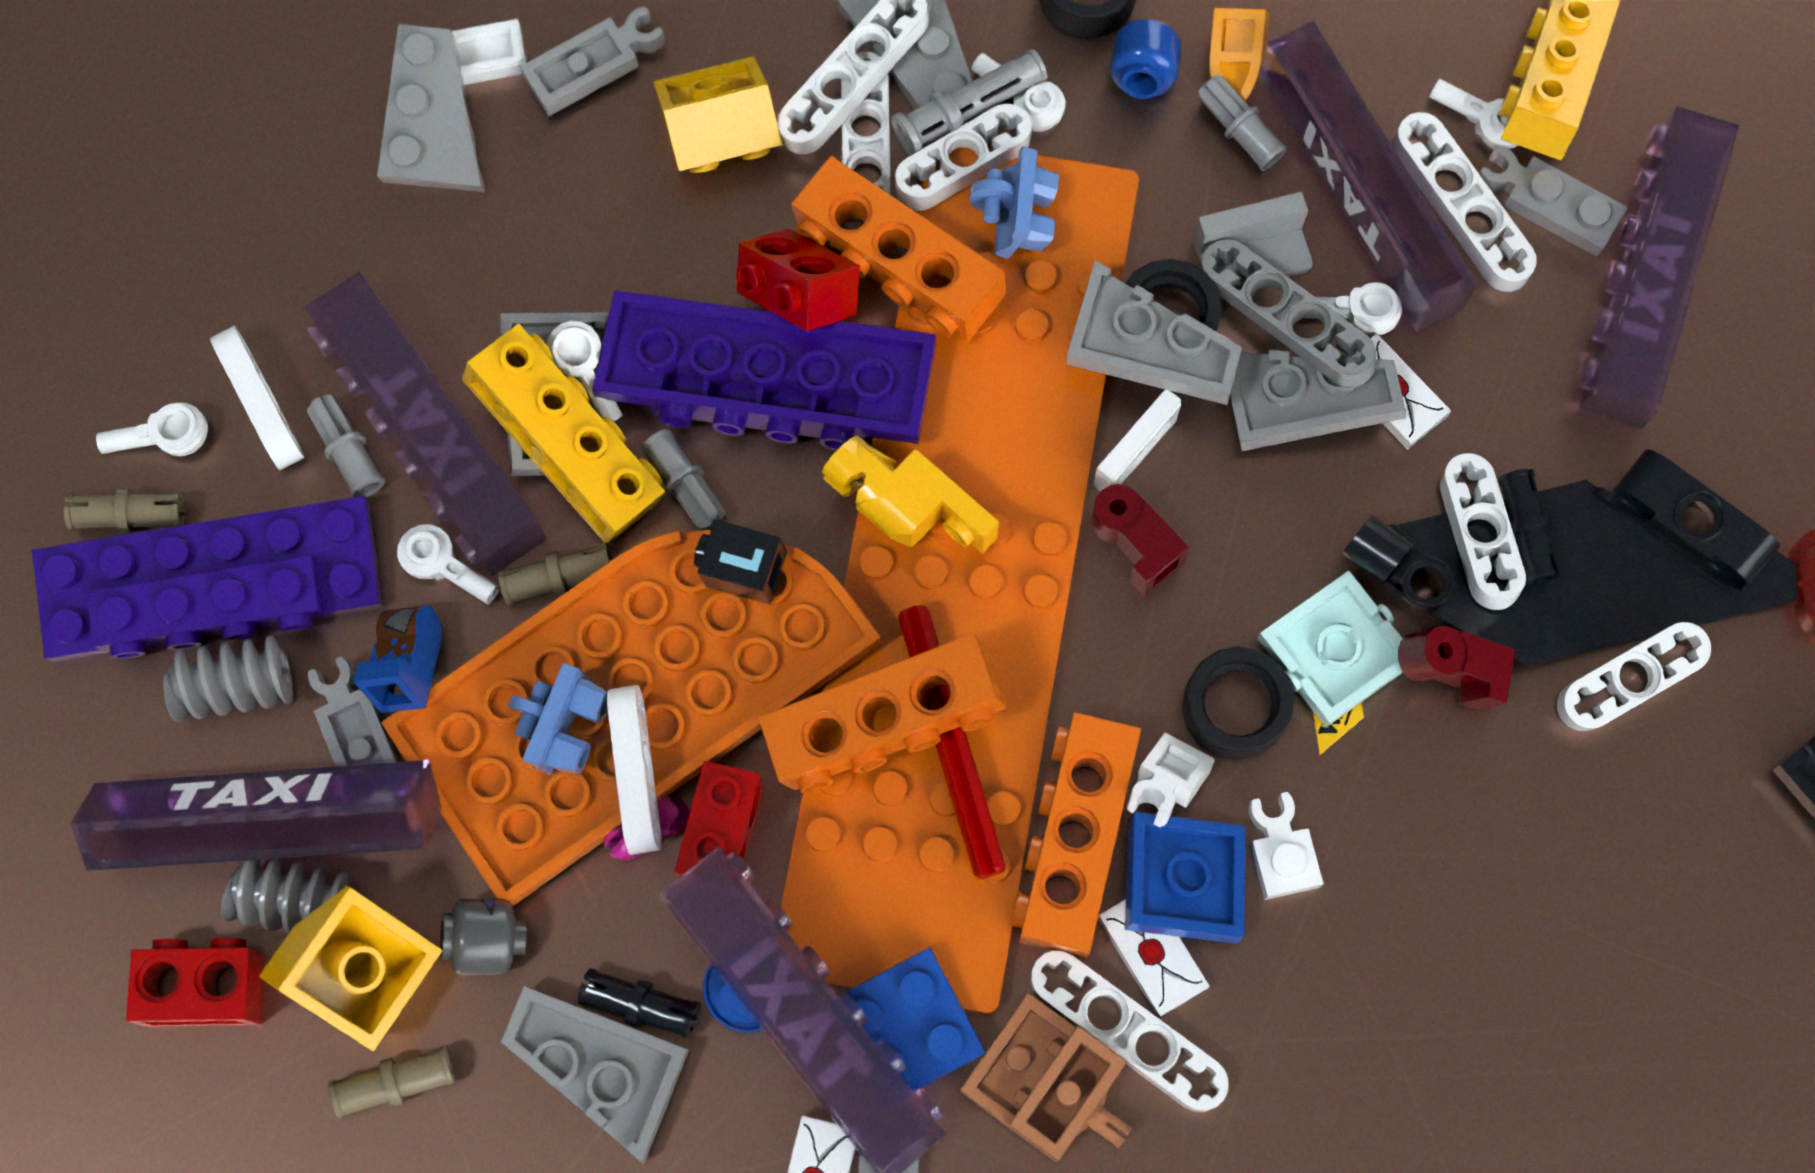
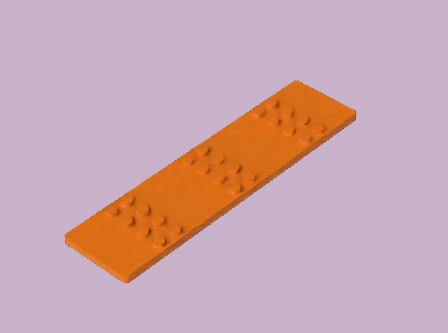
M965 147L953 150L948 156L953 164L960 167L971 166L978 160V155L973 150ZM1037 155L1036 166L1059 174L1058 191L1053 202L1047 208L1033 204L1032 212L1052 217L1055 220L1054 238L1042 252L1018 248L1009 259L993 255L996 223L990 224L983 220V211L971 205L969 195L973 184L934 207L917 212L1005 271L1007 294L968 343L954 333L947 337L936 331L926 321V314L910 303L907 307L899 305L895 329L936 334L937 344L919 444L873 438L871 445L896 460L898 464L894 467L895 469L914 449H917L999 521L998 538L982 554L972 544L965 548L953 540L943 528L942 524L945 521L941 518L913 547H909L889 538L865 515L858 512L844 588L880 635L883 643L825 683L823 689L824 692L910 658L898 620L899 612L906 608L924 605L929 610L940 646L974 633L986 647L1007 709L994 713L995 720L989 725L976 730L965 731L1006 865L1005 871L987 879H979L973 874L936 745L917 752H908L907 747L886 755L887 762L876 769L855 773L852 768L832 776L834 782L830 786L815 792L803 793L773 942L775 950L772 952L778 958L781 956L789 966V979L849 990L931 946L964 1010L983 1015L995 1013L1000 1003L1012 932L1011 923L1017 903L1106 374L1067 365V353L1094 261L1096 260L1110 268L1111 275L1122 281L1139 184V176L1133 170ZM1018 157L998 169L1002 171L1005 167L1014 165L1018 162ZM938 162L935 165V172L940 170ZM929 179L923 182V190L929 188ZM937 276L930 279L926 285L931 288H943L952 280L945 276ZM894 705L884 706L877 711L873 720L875 731H884L892 726L896 719V708ZM833 726L824 732L821 738V749L823 752H830L838 747L842 740L841 726Z

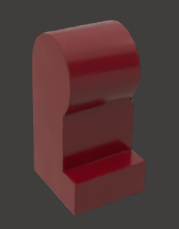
M1121 484L1110 485L1102 489L1096 496L1092 515L1093 530L1104 542L1117 545L1134 564L1129 581L1145 597L1185 563L1189 546L1129 486Z
M1438 626L1425 632H1414L1406 635L1401 640L1398 648V662L1401 670L1410 679L1421 682L1434 679L1459 688L1457 704L1474 710L1507 704L1515 655L1514 649L1447 626Z

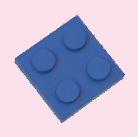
M1134 812L1128 818L1125 930L1234 944L1244 939L1245 826L1170 816L1165 825L1158 827L1154 825L1156 814Z
M931 946L826 1002L841 1034L871 1070L864 1078L881 1109L986 1053L980 1038Z

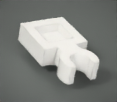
M1164 733L1140 765L1135 780L1137 783L1132 789L1127 810L1133 813L1141 803L1153 804L1158 808L1154 825L1158 827L1165 825L1170 818L1175 802L1185 808L1188 806L1209 776L1215 758Z
M1288 792L1281 793L1278 797L1281 815L1277 818H1270L1263 813L1259 798L1253 799L1249 804V818L1257 829L1263 831L1265 837L1254 840L1250 844L1264 900L1320 888L1324 884L1309 829L1292 832L1290 821L1295 813V804Z

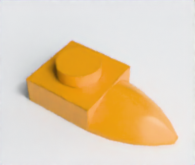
M1214 8L1209 59L1210 78L1221 75L1238 95L1246 101L1258 79L1260 67L1265 66L1270 13L1266 9Z

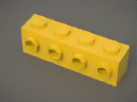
M1542 0L1548 2L1545 9L1537 7L1526 33L1527 38L1534 40L1533 46H1523L1512 76L1521 78L1519 86L1510 84L1498 114L1507 118L1501 140L1562 160L1579 128L1620 0Z
M518 323L467 362L462 381L540 468L600 539L609 545L657 506L666 492L661 487L662 479L652 464L643 458L638 460L624 444L626 442L625 436L618 425L608 417L601 418L588 403V393L582 384L571 375L565 377L552 362L553 355L547 344L534 333L529 335Z

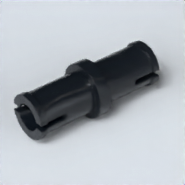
M1520 469L1500 476L1498 481L1500 486H1502L1511 520L1510 524L1526 573V584L1539 585L1554 581L1563 575L1561 569H1559L1549 533L1554 527L1550 515L1544 514L1534 478V470Z
M593 968L588 969L584 980L589 981V984L581 983L578 993L579 1005H587L625 1017L627 1025L637 1028L644 1023L681 1035L686 1039L691 1038L695 1030L691 1026V1022L696 1024L698 1022L701 1010L700 1002H692L654 990L652 982L642 979L635 984L597 972Z

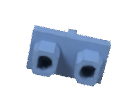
M1022 146L1018 153L1017 163L1005 167L1002 171L990 169L987 172V179L977 181L971 186L969 195L971 205L983 211V220L990 224L996 223L993 255L1009 259L1018 248L1042 252L1054 238L1055 220L1052 217L1032 212L1033 204L1047 208L1053 202L1058 191L1059 174L1036 166L1037 150Z
M563 663L553 688L548 684L536 681L529 700L512 695L508 707L522 714L514 734L530 740L522 760L533 765L534 769L549 775L552 774L553 769L581 774L590 755L591 745L588 742L569 736L568 733L576 715L601 724L608 712L607 691L591 682L579 668Z

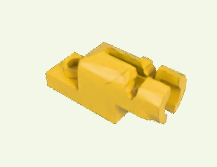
M856 435L846 441L823 467L822 473L825 475L823 479L843 497H848L853 492H857L855 500L856 510L865 515L889 538L898 543L913 547L941 518L945 521L942 524L943 528L953 540L965 548L972 544L982 554L998 538L999 521L917 449H914L895 469L894 467L898 464L896 460L867 444L861 437Z

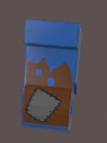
M428 605L385 610L377 620V642L374 644L370 660L358 663L353 682L381 713L426 708L442 638L438 615ZM398 685L404 694L394 695L395 686Z

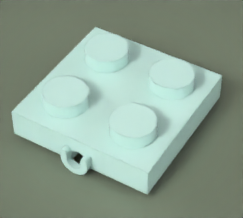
M1350 571L1344 573L1270 625L1257 637L1272 659L1279 663L1290 678V682L1293 685L1292 690L1299 692L1325 727H1328L1403 673L1398 662V648L1403 638L1392 625L1394 622L1392 613L1382 603L1377 606ZM1379 612H1382L1385 615L1386 620H1384L1380 616Z

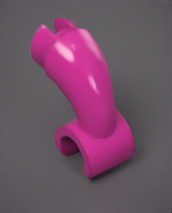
M668 795L658 800L661 840L666 835L674 836L684 831L690 810L683 800L677 797L671 799ZM620 826L612 830L605 837L604 846L605 848L612 849L610 851L611 857L627 861L646 854H629L624 840L623 829Z

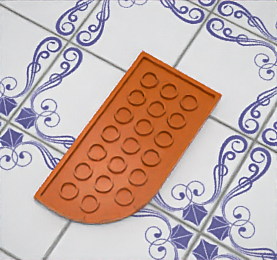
M679 530L654 537L632 547L611 560L430 688L426 708L396 711L382 721L381 724L498 900H506L514 906L603 843L607 834L619 826L622 827L608 712L601 724L577 715L573 721L568 735L588 742L591 745L590 755L583 772L575 774L553 769L552 774L549 775L534 769L533 765L522 760L530 740L514 734L522 714L508 707L512 695L529 700L536 681L548 684L553 688L563 663L579 668L591 682L605 691L639 685L646 711L658 801L664 796L670 795L701 772L703 761L715 763L761 730L758 717L803 700L883 643L880 635L840 582L811 556L796 547L794 549L784 544L787 555L771 605L705 586L697 574L699 568L694 566V555L703 534L710 535L711 530H698L681 533Z

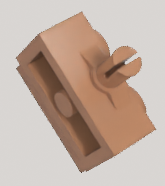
M1029 993L959 1091L1054 1162H1058L1074 1138L1088 1129V1127H1091L1113 1143L1116 1148H1119L1125 1139L1109 1128L1106 1123L1125 1137L1132 1129V1126H1128L1103 1107L1109 1087L1127 1061L1078 1026L1076 1028Z

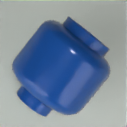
M1154 19L1136 20L1121 28L1114 41L1110 63L1111 77L1117 87L1131 97L1138 99H1149L1162 95L1171 89L1178 76L1182 52L1181 40L1176 31L1167 24Z

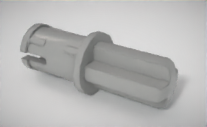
M1221 75L1210 78L1199 89L1197 93L1199 99L1227 129L1224 135L1228 139L1234 137L1259 165L1261 171L1270 168L1285 154L1287 147L1277 139L1258 117L1260 110L1256 106L1250 108Z
M328 394L312 400L311 405L307 408V413L326 445L324 455L329 461H335L351 489L352 496L368 497L376 493L384 486L385 480L379 474L364 447L366 438L363 433L354 430L334 395Z
M670 429L661 430L650 436L643 443V449L641 450L648 456L666 482L664 490L667 495L677 498L698 530H711L714 520L723 521L726 517V512L703 480L704 471L702 467L692 464L673 437Z

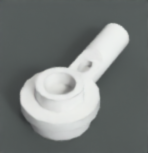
M982 53L976 58L971 69L981 77L1001 65L985 53ZM1039 81L1009 98L1014 101V105L1023 108L1028 113L1032 122L1031 131L1044 132L1051 129L1060 122L1065 112V98L1062 91L1055 84L1048 81Z
M1439 78L1429 96L1430 98L1461 113L1468 120L1475 123V133L1480 135L1489 147L1495 149L1496 146H1503L1512 149L1518 146L1500 139L1507 121L1506 117L1498 115L1504 98L1486 103Z
M1373 282L1361 288L1354 287L1350 296L1316 297L1344 319H1349L1355 327L1368 335L1374 336L1376 333L1378 335L1386 334L1393 330L1400 321L1402 312L1401 300L1390 286L1383 283Z
M570 320L560 323L552 330L547 339V346L553 355L552 362L562 373L578 377L601 418L608 417L616 421L623 416L616 401L595 397L592 391L601 352V342L598 334L591 326L582 321Z
M173 403L162 407L157 413H151L147 424L97 433L96 443L101 454L157 445L162 451L172 456H186L194 453L203 445L207 437L208 424L206 417L197 407L188 403Z
M431 524L418 525L409 529L402 536L398 544V560L402 568L409 575L419 579L434 578L437 581L445 577L486 604H490L496 598L500 586L456 559L450 537L441 528Z

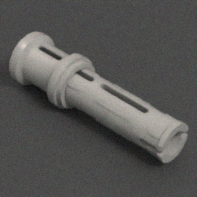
M1028 49L1024 54L950 94L946 91H937L930 95V102L906 115L898 112L891 117L895 135L905 152L911 156L952 131L961 128L964 122L1004 102L1006 99L1037 82L1046 80L1047 71L1045 65L1034 49Z

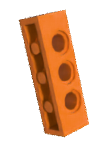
M832 156L828 158L791 203L797 223L796 231L800 235L821 246H826L833 252L860 265V278H864L866 274L882 284L883 292L892 301L902 307H907L910 303L926 314V321L936 331L947 337L954 333L968 343L1007 294L1005 271ZM851 219L865 221L861 227L854 230L842 228V225ZM895 247H902L908 250L904 256L897 259L884 257L888 250ZM937 276H945L952 280L943 288H931L926 285L930 279Z
M972 633L758 718L779 782L793 790L800 789L801 793H811L830 786L834 782L832 776L853 768L855 773L876 769L887 762L886 755L907 747L908 752H917L930 748L941 741L940 734L960 726L962 731H972L987 726L995 720L994 713L1007 709L986 647ZM938 685H949L951 695L947 704L938 710H928L926 700L929 692ZM894 705L896 708V719L892 726L884 731H875L873 720L877 711L884 706ZM833 726H841L842 740L838 747L830 752H823L821 749V738L824 732Z
M1076 712L1073 714L1070 729L1058 727L1051 759L1062 763L1057 783L1045 781L1038 814L1048 816L1044 838L1032 836L1025 870L1035 872L1030 894L1019 891L1011 926L1022 928L1019 939L1020 944L1048 951H1064L1084 960L1090 954L1141 728ZM1082 767L1092 768L1100 774L1103 786L1093 792L1082 791L1073 783L1071 774ZM1071 821L1079 822L1087 828L1090 834V841L1082 847H1070L1061 840L1058 829L1064 823ZM1062 876L1070 879L1076 886L1077 898L1068 904H1058L1052 901L1045 890V884L1051 878Z

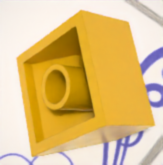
M754 56L653 81L679 171L687 169L692 173L710 171L720 165L719 161L737 156L744 160L757 159L770 153V148L782 145L768 84Z
M345 886L292 928L258 977L374 1052L443 950L352 888Z

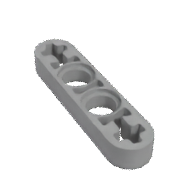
M1222 239L1215 241L1207 247L1202 256V269L1217 287L1220 297L1335 383L1345 387H1355L1364 384L1372 377L1376 367V349L1373 341L1365 333L1244 244L1233 239ZM1233 260L1236 261L1237 273L1246 280L1242 289L1240 277L1234 272L1225 269L1220 274L1218 273V262L1221 261L1223 264L1228 265ZM1266 286L1275 287L1283 294L1280 302L1272 307L1256 305L1252 300V296L1257 290ZM1305 317H1315L1324 324L1323 331L1313 338L1298 336L1293 331V327L1297 321ZM1335 335L1336 347L1344 354L1352 356L1357 351L1360 352V365L1354 362H1349L1345 366L1341 365V354L1331 345Z

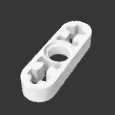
M998 105L964 124L961 128L952 131L904 159L897 167L895 174V192L898 200L912 210L923 211L930 209L985 177L990 169H998L1018 157L1022 146L1029 147L1032 128L1030 116L1023 108L1017 105ZM1003 125L1008 131L1017 128L1016 137L1012 138L1008 133H1002L997 136L998 127ZM992 142L991 152H989L987 144ZM965 147L973 150L978 155V160L971 166L960 167L953 164L948 156L953 150ZM936 162L939 163L940 170L935 172ZM916 177L919 181L929 179V188L923 190L918 184L910 187V178Z
M234 325L210 337L211 344L276 467L282 470L305 458L255 358L236 326Z
M1471 453L1460 454L1449 461L1440 480L1443 502L1472 597L1485 608L1492 610L1505 609L1517 600L1525 586L1526 573L1493 467L1485 458ZM1460 473H1466L1467 478L1471 481L1478 480L1473 491L1475 504L1469 507L1467 505L1471 496L1466 483H1456ZM1476 519L1486 520L1495 527L1497 539L1489 543L1476 541L1470 536L1467 524ZM1497 554L1498 556L1493 564L1496 575L1499 579L1509 580L1504 591H1499L1496 583H1486L1492 571L1489 558Z
M1680 622L1649 637L1565 686L1557 699V711L1561 720L1568 727L1577 731H1590L1612 721L1701 669L1708 662L1711 655V642L1708 635L1702 628L1693 623ZM1674 638L1678 642L1687 639L1691 643L1693 649L1689 650L1686 654L1688 660L1685 657H1680L1661 666L1660 662L1656 659L1657 656L1674 648L1676 645ZM1625 662H1637L1646 670L1648 683L1642 692H1631L1622 685L1619 673ZM1664 673L1668 675L1666 679L1664 678ZM1601 675L1604 676L1605 683L1600 680ZM1606 687L1612 697L1603 700L1592 708L1595 716L1594 719L1589 713L1579 715L1575 711L1574 705L1580 701L1577 693L1578 690L1585 697ZM1616 700L1620 702V705L1618 707L1616 705Z
M639 685L608 689L607 707L625 844L630 855L658 851L661 849V828L643 696Z

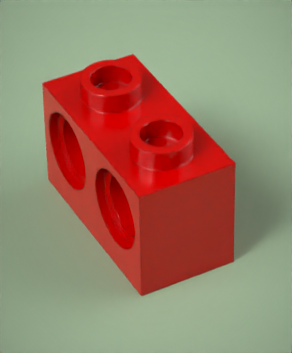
M789 228L739 242L738 268L736 271L738 294L806 332L857 316L860 265Z
M703 761L674 874L681 884L731 896L737 895L764 791V784L760 773Z
M213 938L210 940V948L188 949V940L155 939L152 940V949H131L126 1021L145 1027L261 1025L263 979L258 976L264 969L265 955L251 948H246L247 940L241 938ZM233 966L237 973L236 984L229 993L219 996L215 987L216 979L222 970ZM174 967L178 974L177 985L170 994L161 997L158 992V980L163 972Z

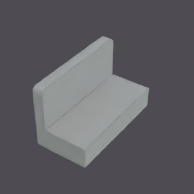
M1298 192L1198 217L1193 243L1201 267L1202 256L1208 246L1222 239H1233L1244 244L1287 277L1310 272L1313 261L1302 232V227L1308 213L1303 193ZM1235 260L1228 265L1223 264L1221 261L1217 263L1219 274L1223 270L1229 269L1239 276ZM1239 276L1242 289V286L1246 280Z

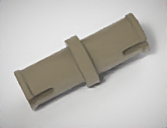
M131 488L117 489L115 494H67L65 497V503L71 504V507L64 506V519L68 529L116 527L120 533L133 532L135 527L181 526L185 523L184 517L179 516V514L185 515L186 512L182 492L134 494Z
M607 542L602 543L600 546L561 556L558 551L547 553L545 560L508 570H499L498 579L501 592L507 605L554 592L556 596H561L569 591L570 587L576 586L613 560Z
M444 1046L439 1048V1050L396 1063L393 1058L380 1061L379 1068L340 1080L329 1081L328 1088L334 1112L337 1118L340 1119L345 1117V1115L387 1102L392 1107L404 1104V1097L446 1084H455V1076L449 1053Z

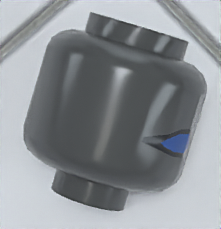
M459 899L454 904L452 913L442 914L440 949L443 951L440 954V958L450 960L452 969L458 974H505L512 965L513 955L525 954L526 920H515L514 908L506 900Z

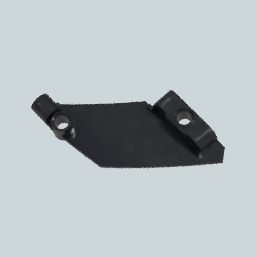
M1650 449L1644 450L1611 493L1602 487L1594 486L1588 480L1538 491L1544 514L1550 515L1554 527L1549 533L1558 566L1563 576L1554 581L1539 585H1527L1525 582V586L1517 600L1508 608L1501 610L1488 609L1481 606L1472 597L1447 513L1391 525L1385 524L1372 514L1342 553L1400 597L1408 609L1416 613H1429L1458 630L1515 650L1514 659L1526 666L1649 638L1663 629L1680 622H1689L1698 626L1798 601L1797 565L1777 551L1780 547L1778 540L1758 523L1671 460ZM1503 500V501H1504L1505 508H1506V511H1507V514H1508L1509 521H1510V523H1511L1510 516H1509V512H1508L1507 505H1506V501ZM1695 507L1704 513L1707 519V528L1704 533H1694L1687 529L1682 520L1684 508ZM1476 519L1467 524L1470 536L1476 541L1489 543L1497 539V531L1490 522ZM1497 554L1489 558L1492 571L1486 583H1496L1499 591H1504L1509 580L1499 579L1496 575L1493 564L1498 556ZM1419 572H1429L1435 575L1441 585L1439 596L1433 599L1418 597L1412 591L1410 585L1411 577Z

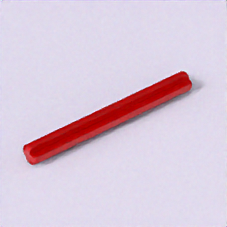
M924 605L912 606L899 612L898 620L910 658L940 646L930 612ZM938 685L929 692L926 700L928 710H938L947 704L951 695L949 685ZM960 726L940 734L941 741L936 744V749L973 874L979 879H987L1004 872L1006 865L966 732L962 731Z

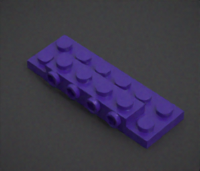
M614 290L592 391L595 397L649 406L652 414L659 415L658 420L661 423L675 428H688L692 420L712 422V428L715 431L730 436L743 435L745 427L766 430V437L780 443H796L799 435L820 438L819 443L823 447L835 451L856 435L865 442L867 437L919 444L937 344L936 334L841 321L806 332L769 311Z
M365 496L32 550L44 659L49 661L110 652V658L112 659L133 658L145 655V646L166 643V648L170 650L187 649L200 646L202 644L201 637L222 634L223 640H242L257 636V628L278 624L279 631L303 630L313 626L312 619L384 607L369 500Z

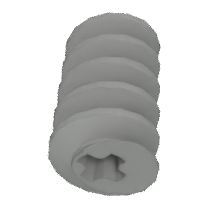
M271 635L266 637L264 653L258 654L251 639L243 641L240 657L235 656L228 642L222 643L220 645L219 660L214 661L208 648L200 646L197 651L196 663L190 664L187 654L183 649L176 650L173 667L165 669L163 674V694L171 718L175 722H181L187 718L189 712L197 719L209 716L211 709L220 716L227 715L232 711L234 705L238 710L248 712L254 709L257 701L265 709L276 706L279 697L285 704L290 705L293 703V681L286 654L280 649L275 637Z
M251 851L243 865H239L226 884L221 904L222 919L228 922L239 918L241 924L250 927L261 922L264 929L273 932L281 929L283 926L285 933L289 934L297 923L345 886L349 887V873L341 870L333 884L328 885L327 868L318 866L310 880H305V864L301 861H296L288 875H283V861L278 856H273L264 871L260 870V853Z

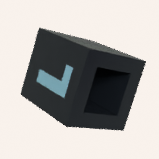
M715 519L710 535L703 534L699 539L694 555V566L699 568L697 574L706 587L771 605L787 550L778 536Z

